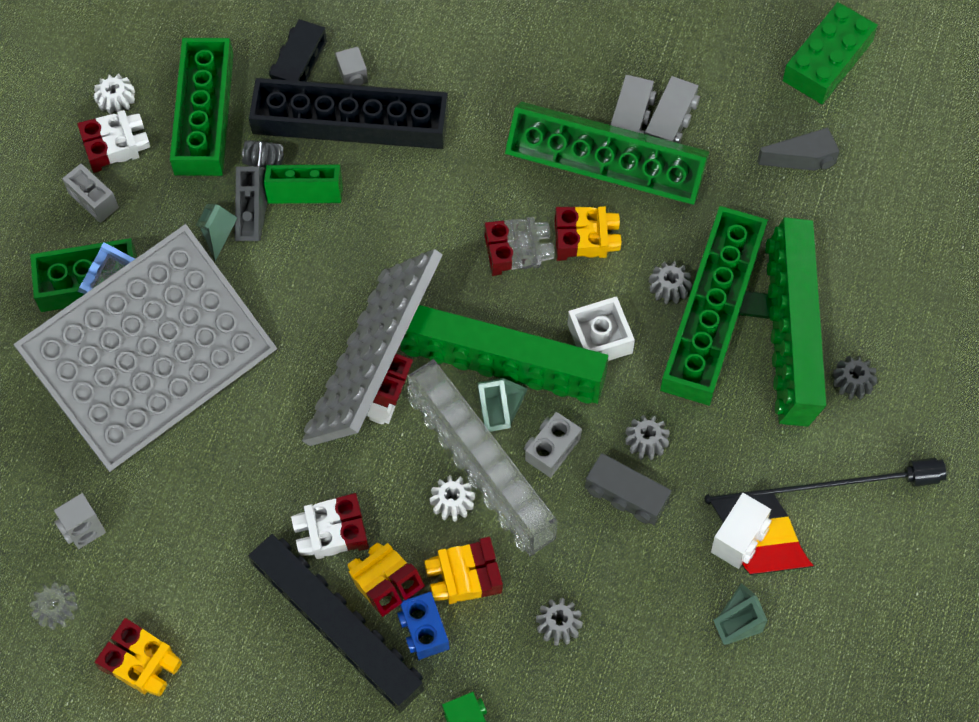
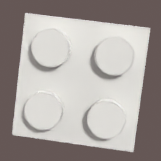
M617 296L568 311L567 325L577 347L607 354L608 361L633 353L635 339Z
M742 493L715 535L711 553L738 569L743 562L748 564L756 551L755 548L758 544L756 541L762 542L769 530L768 527L772 522L769 519L771 509Z

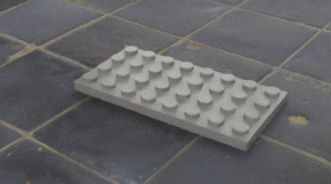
M436 249L421 253L412 259L409 258L407 261L396 264L389 269H384L377 279L379 284L369 295L367 300L369 304L357 320L359 325L356 331L348 338V347L336 363L338 368L335 374L327 381V390L315 406L316 413L304 428L305 435L302 439L304 443L313 446L359 432L443 255Z

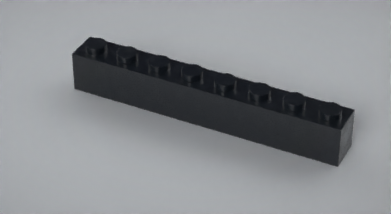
M271 534L248 555L251 564L401 713L424 691L422 682L424 678L414 667L409 669L403 663L404 658L395 648L389 650L383 644L385 639L375 629L370 631L364 625L366 620L356 610L352 613L346 607V600L338 592L333 594L327 588L329 586L327 581L320 574L315 576L309 570L310 565L302 556L296 557L290 552L292 547L284 538L281 537L278 540Z

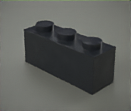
M299 19L296 26L290 29L286 45H282L280 48L279 58L276 64H272L269 70V77L278 80L306 82L327 42L325 27Z

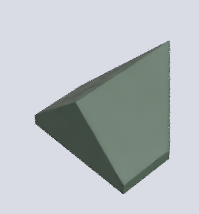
M206 204L196 226L201 229L216 262L237 217L217 204Z
M504 378L477 383L478 401L485 432L511 428V424L528 388Z
M741 583L719 617L713 621L723 644L727 645L763 632L768 620L757 595Z

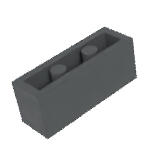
M603 453L600 454L585 482V489L592 496L598 499L604 498L610 501L614 508L620 511L626 510L634 514L638 521L644 524L650 523L654 526L668 504L672 490Z

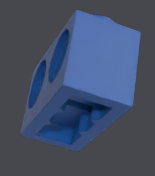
M428 592L402 601L400 604L401 611L397 612L401 627H407L410 634L409 637H406L410 653L416 652L418 660L450 650L449 641L432 593ZM415 610L425 612V615L420 619L410 616ZM423 635H431L434 638L429 644H423L419 641Z

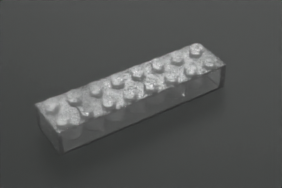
M433 359L409 374L407 390L410 394V397H408L410 404L416 411L419 409L422 412L426 426L430 430L434 429L439 435L437 438L441 446L445 450L449 448L454 455L452 458L456 466L460 470L464 468L469 475L467 479L475 490L479 488L484 495L482 498L486 506L490 510L494 509L499 515L498 521L506 531L510 530L515 536L513 540L519 550H525L529 556H532L556 540L557 519L437 362Z

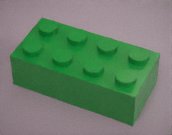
M837 2L786 64L782 81L823 105L871 45L878 24Z
M131 238L104 242L135 259L137 258V252ZM103 243L30 254L34 300L41 312L64 309L84 295L78 292V289ZM109 258L93 288L125 267V265Z

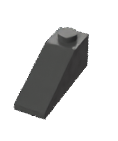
M827 127L760 148L757 162L759 165L811 171L821 168L828 169L836 164L840 150Z
M236 167L235 216L237 220L235 222V241L261 240L267 207L264 185L266 168Z

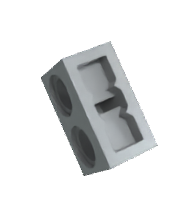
M79 164L62 178L68 194L98 222L101 223L119 208L114 193L82 164Z
M555 412L551 419L547 417L543 421L539 429L540 433L536 438L531 437L524 447V450H526L525 461L550 478L580 441L582 428L558 412ZM559 430L564 432L565 435L557 437L553 432ZM546 450L550 454L548 456H540L537 452Z
M83 493L54 510L59 518L54 521L67 543L74 542L78 550L106 533Z

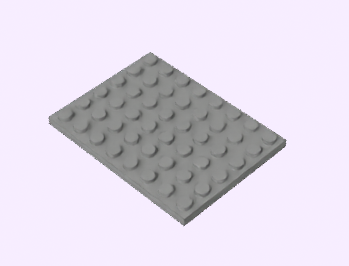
M186 224L13 344L108 472L115 469L277 350L272 340Z

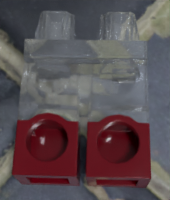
M527 217V220L514 219L485 222L484 238L492 276L502 275V271L528 269L531 267L540 268L542 261L554 259L553 243L540 244L539 239L550 238L548 222H535L534 217Z

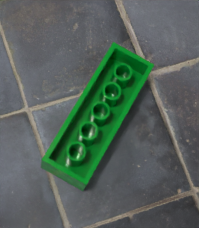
M182 38L170 163L174 176H223L234 56L230 38Z

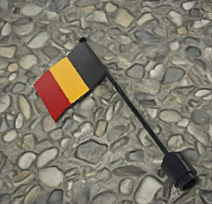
M934 457L910 460L908 466H905L904 472L742 492L770 508L769 519L772 520L763 541H756L758 544L748 564L743 562L742 566L749 575L814 567L802 550L791 521L774 494L903 477L906 478L907 482H911L913 487L939 484L940 481L946 480V467L943 459L937 460ZM742 493L711 497L707 494L704 497V501L708 505L711 503L724 523Z

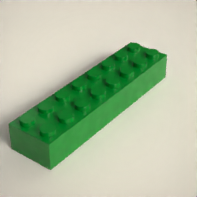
M520 102L514 109L505 150L507 155L692 205L695 204L698 198L710 152L525 102Z
M719 206L662 378L660 391L710 406L764 237L768 219Z
M784 217L779 226L775 227L771 238L767 239L765 251L769 254V262L767 264V275L770 276L768 297L771 298L772 302L769 318L770 321H773L771 343L774 344L772 366L776 370L773 381V388L777 391L775 413L778 414L779 424L809 427L826 407L813 220Z
M422 305L418 306L401 342V351L405 352L408 356L425 357L434 363L451 364L460 370L470 369L486 377L496 376L514 383L518 382L528 385V387L534 390L544 389L552 391L560 397H574L580 402L587 404L592 402L598 404L607 372V354Z

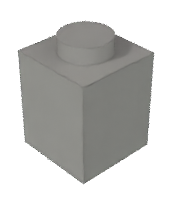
M358 46L335 53L337 67L344 85L361 86L364 83H368L367 69Z

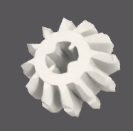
M119 73L114 78L108 74V79L100 78V84L94 85L95 102L102 111L107 110L110 115L114 111L129 110V104L135 103L134 86H132L127 77L122 78Z
M449 475L447 478L448 482L445 483L439 479L438 487H432L431 494L433 496L430 498V504L434 505L433 511L435 514L442 513L444 521L450 515L452 520L456 522L458 514L466 518V510L474 508L472 501L475 499V493L470 491V483L463 484L461 476L455 482L452 476Z

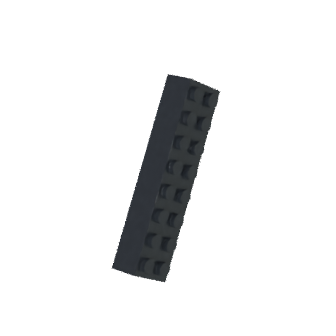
M256 78L248 119L252 134L443 149L448 117V93Z

